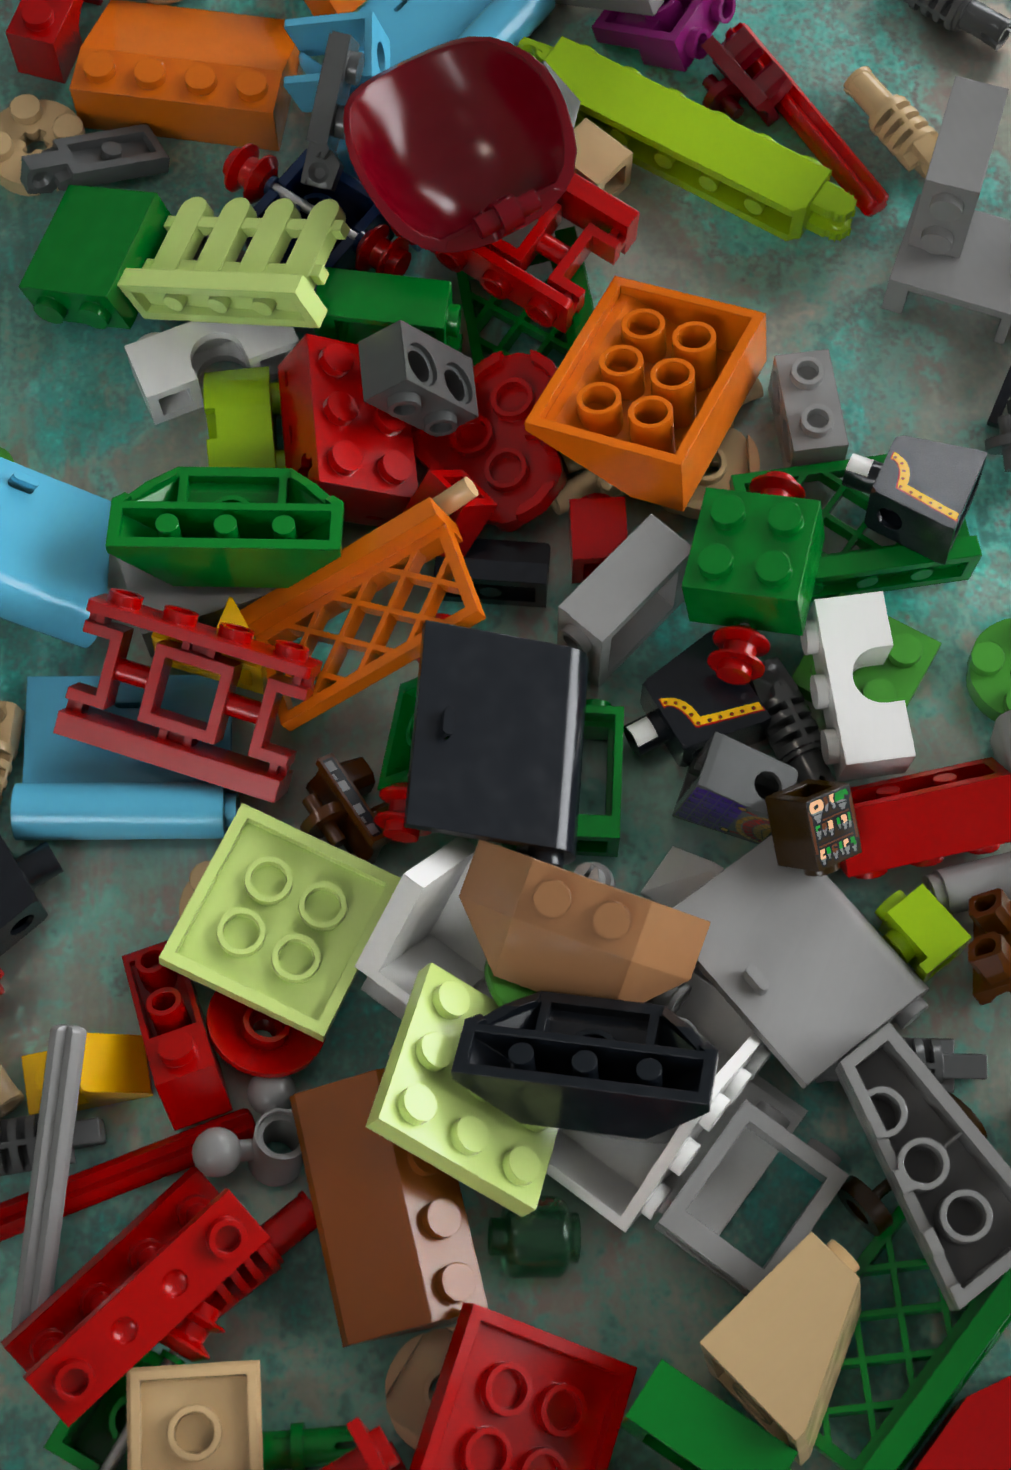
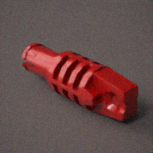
M303 1190L260 1225L270 1238L203 1300L222 1312L219 1318L239 1304L244 1297L249 1296L259 1285L261 1286L270 1276L281 1270V1265L285 1262L282 1256L317 1228L312 1201Z

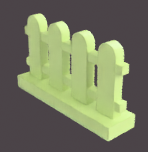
M192 197L181 205L176 216H168L164 224L168 232L155 258H147L142 268H125L117 286L144 319L320 328L328 310L315 293L314 288L316 285H325L329 276V272L325 268L327 260L336 241L345 240L350 228L345 222V213L338 202L333 199L320 201L311 209L307 219H301L300 212L292 200L288 198L274 201L268 206L263 217L257 218L256 211L250 202L243 197L229 201L223 207L219 217H214L213 210L203 197ZM204 236H209L198 259L193 260ZM253 237L242 261L236 262L247 238ZM298 238L286 264L280 263L291 239Z

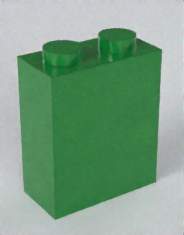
M68 185L18 287L34 306L35 313L50 323L61 324L65 321L87 324L96 329H106L107 327L131 329L139 312L117 284L125 268H142L147 258H155L168 232L164 224L168 216L172 215L156 192Z

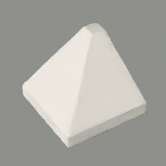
M672 846L642 889L640 895L673 908L722 872L724 868L715 862Z

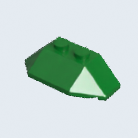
M178 466L143 483L130 494L124 492L112 498L105 547L107 553L172 586L289 588L341 557L344 502L334 495L329 496L317 484L292 468Z

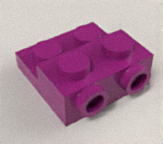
M665 0L655 16L603 10L591 28L599 43L638 49L644 65L686 72L694 59L702 60L707 56L701 45L711 37L719 23L727 24L732 20L736 9V0Z

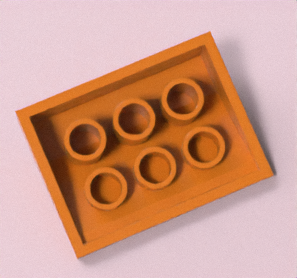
M110 0L80 47L69 90L77 116L81 119L84 128L111 130L147 124L156 137L238 147L254 143L259 149L280 152L292 98L283 86L284 77L297 75L300 51L284 29V21L286 19L125 0Z
M614 276L525 420V430L630 497L684 512L766 363V313Z

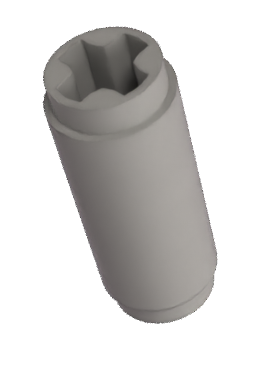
M1011 851L933 870L932 874L922 877V883L951 915L968 911L969 899L972 896L996 888L1002 889L1011 900Z

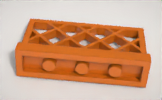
M428 497L341 549V557L289 588H276L240 610L248 628L254 631V637L257 641L274 646L276 640L293 642L302 637L300 644L310 649L309 657L312 656L318 641L333 645L322 670L315 677L316 683L312 697L293 706L292 697L282 696L278 716L281 725L289 732L419 658L422 629L425 620L471 628L486 619L459 547V543L463 540L457 524L431 497ZM445 552L446 556L436 577L419 574L425 563ZM398 581L387 606L371 603L376 592ZM414 585L431 588L419 614L403 610ZM446 592L461 595L465 606L463 609L444 620L435 618ZM350 609L338 635L323 631L330 619ZM366 613L381 617L370 643L354 639ZM397 621L414 625L406 642L396 648L386 647ZM349 649L365 653L355 672L346 677L337 675ZM266 667L267 680L276 673L284 675L283 672ZM285 673V676L294 678L293 675Z

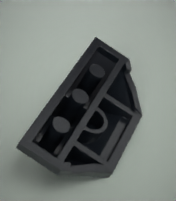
M539 991L504 1004L485 1016L480 1013L465 1019L451 1074L454 1081L519 1123L647 1140L710 1112L719 1050L708 1041L704 1042L687 1023L665 1005Z

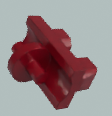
M744 27L728 37L722 44L713 35L709 37L701 47L711 57L712 63L725 78L719 81L715 75L710 74L703 80L702 86L708 92L703 99L702 106L724 114L727 113L732 120H736L744 113L743 107L738 103L742 97L768 127L780 118L774 106L793 87L787 75L771 60L754 77L750 78L745 70L760 58L764 52Z

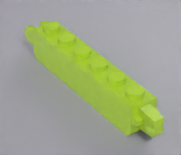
M564 36L559 39L554 47L527 37H523L518 43L517 47L530 53L538 61H546L581 101L574 128L585 118L589 119L633 152V164L785 241L800 239L806 229L823 238L828 237V240L832 239L834 242L836 240L841 242L846 236H850V227L853 220L851 217L855 216L857 199H854V195H851L850 192H845L843 188L831 183L832 170L821 165L815 158L801 155L777 143L773 138L764 133L752 131L732 121L726 114L717 110H710L686 98L680 91L666 88L642 76L636 69L622 66L598 54L596 50L588 45L578 44Z

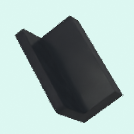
M476 538L463 558L480 603L546 608L550 545L541 542ZM443 556L435 557L434 577L437 576L445 557ZM446 592L443 601L463 602L461 595Z

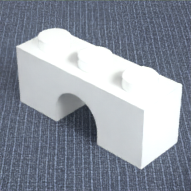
M188 321L163 332L148 333L136 342L124 347L134 378L153 422L157 425L204 407V400L198 380L201 373L211 364L220 361H232L244 368L269 366L271 381L278 379V365L298 344L299 339L293 327Z
M883 591L814 599L807 616L804 634L800 636L804 654L813 655L816 674L810 677V691L814 708L823 709L827 729L821 730L820 741L825 764L834 765L837 782L905 773L916 757L905 700L885 703L872 701L860 693L853 680V672L862 667L883 665L894 645Z

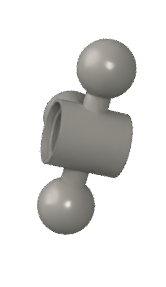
M290 1075L279 1078L253 1076L248 1085V1100L253 1109L262 1115L256 1123L253 1138L239 1140L232 1131L223 1127H212L203 1131L196 1138L192 1147V1158L197 1169L209 1177H223L232 1173L241 1161H248L251 1174L262 1184L280 1187L293 1182L301 1172L303 1159L293 1112L289 1110L291 1108L289 1097L296 1093V1086ZM280 1142L287 1145L292 1152L286 1154L275 1153L266 1144Z

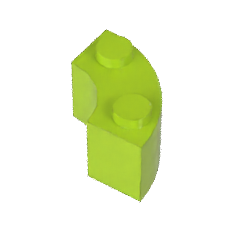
M269 366L204 372L203 397L209 439H206L209 467L286 468L284 450L277 449L275 415H281L279 382L271 383Z

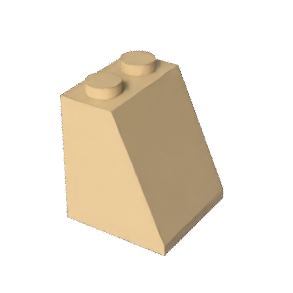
M812 1231L699 1342L708 1370L712 1376L766 1431L798 1452L794 1460L800 1466L811 1456L862 1311L860 1277L855 1274L860 1269L858 1263L837 1241L831 1239L825 1245Z

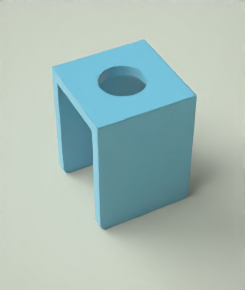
M373 10L291 18L284 21V29L298 50L308 56L325 55L329 33H332V31L352 35L360 44L359 51H364L365 56L364 69L358 86L390 68V39ZM320 73L284 77V88L302 112H312ZM351 85L349 96L358 86Z

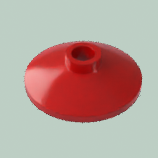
M217 991L210 1000L206 1015V1029L210 1042L223 1060L246 1074L263 1078H279L295 1074L310 1065L319 1055L324 1045V1042ZM265 1030L272 1035V1037L261 1036L257 1034L255 1031Z

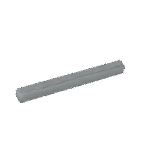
M58 1024L50 1029L11 1332L44 1303L54 1291L87 1035L85 1028L80 1026Z

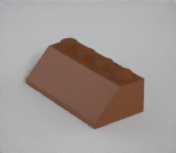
M385 1068L375 1069L295 1093L289 1097L343 1348L457 1323L463 1302L475 1303L488 1309L459 1181L365 1127Z

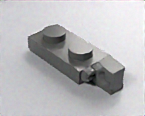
M336 31L329 33L306 137L309 144L300 181L304 185L335 192L344 169L336 152L339 139L345 140L343 127L344 107L348 101L351 85L358 86L360 83L365 60L364 53L359 52L360 44L349 34Z
M141 124L53 139L51 148L41 153L22 156L20 181L28 194L52 193L57 187L59 190L66 191L68 185L93 187L168 173L170 158L150 126Z

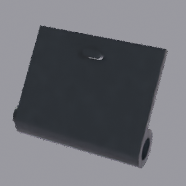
M425 620L422 629L404 827L515 845L516 852L563 868V865L574 862L577 848L589 666L588 655L579 649L569 646Z

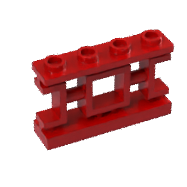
M574 173L565 193L555 205L538 218V222L518 248L500 239L483 247L463 252L443 253L429 251L434 253L439 262L453 272L463 271L478 280L481 286L493 297L500 300L507 298L525 309L527 315L537 324L543 327L553 326L559 331L566 333L572 325L573 315L575 312L579 313L584 306L586 291L570 281L591 252L612 265L619 259L620 252L625 255L636 240L640 212ZM562 217L583 229V232L571 247L552 236L561 224ZM390 225L394 234L400 237L401 235ZM538 253L557 264V267L548 277L547 284L525 271Z
M110 588L108 594L104 593L89 598L86 610L90 612L89 619L85 620L82 631L110 640L98 688L81 682L69 686L65 697L68 699L67 706L58 711L53 733L271 803H275L288 793L293 775V770H290V767L295 760L297 751L270 743L282 696L287 695L302 701L312 697L315 688V677L320 673L323 661L309 657L310 649L295 642L276 640L273 646L254 640V631L241 625L221 622L219 628L197 622L199 614L183 607L165 605L164 610L161 611L142 605L144 597L132 591ZM112 619L181 640L182 643L170 639L157 642L151 667L128 660L126 658L134 628L113 622ZM221 653L293 675L294 678L279 673L270 676L262 702L236 694L244 662L221 656ZM173 660L221 675L208 723L161 708ZM120 682L145 689L137 721L104 711L115 704ZM229 716L256 724L247 756L214 746L223 740Z

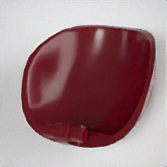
M464 37L419 53L373 76L358 86L350 94L344 107L343 127L345 143L350 161L360 182L386 221L403 238L425 250L443 253L472 250L494 243L526 227L556 204L565 193L574 175L577 155L574 127L566 102L557 83L546 66L530 53L509 42L493 37Z

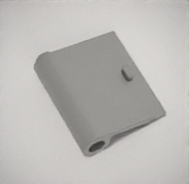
M772 835L673 907L711 922L696 966L803 1089L880 1027H884L889 1022L891 1025L896 1022L901 1029H904L929 1007L923 997L930 988L827 875L807 876L804 874V869L778 865Z

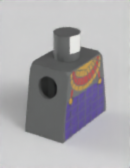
M715 731L690 763L672 816L755 844H760L772 835L765 797L795 785L798 771L788 764Z

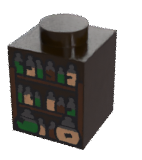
M807 779L765 797L779 866L804 869V874L807 876H823L838 871L840 869V862L862 853L850 783Z

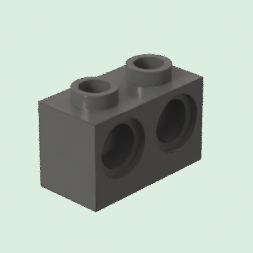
M402 320L358 342L364 402L435 437L449 435L455 432L459 426L479 417L473 363L470 357Z

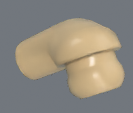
M585 470L566 481L565 487L559 492L551 506L556 514L561 515L569 511V499L582 498L591 493H604L611 497H619L624 492L591 471Z

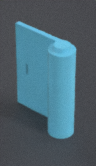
M369 0L359 11L373 10L390 39L391 68L432 47L469 36L493 37L517 46L523 37L528 38L554 10L555 0Z
M0 457V618L73 645L88 648L97 638L96 635L82 631L85 620L89 619L90 612L86 610L88 599L108 593L110 554L107 553L105 545L111 501Z
M169 675L161 708L208 723L219 681L200 675ZM27 676L22 783L15 784L11 796V827L15 840L223 839L240 807L239 793H231V789L53 733L58 711L66 708L68 699L65 698L68 687L81 682L98 688L100 676ZM120 682L115 704L104 711L137 721L145 689ZM229 716L223 740L214 745L232 751L231 716Z

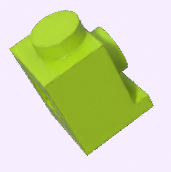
M923 883L907 896L901 889L896 891L874 912L882 921L878 930L883 934V937L906 963L911 965L915 973L925 983L957 958L972 938Z

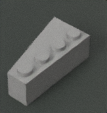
M889 1022L841 1060L835 1072L949 1310H960L1011 1268V1168Z

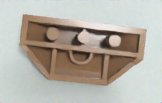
M485 840L478 841L459 894V898L493 975L536 992L548 991L644 1003L691 980L711 923L705 919Z

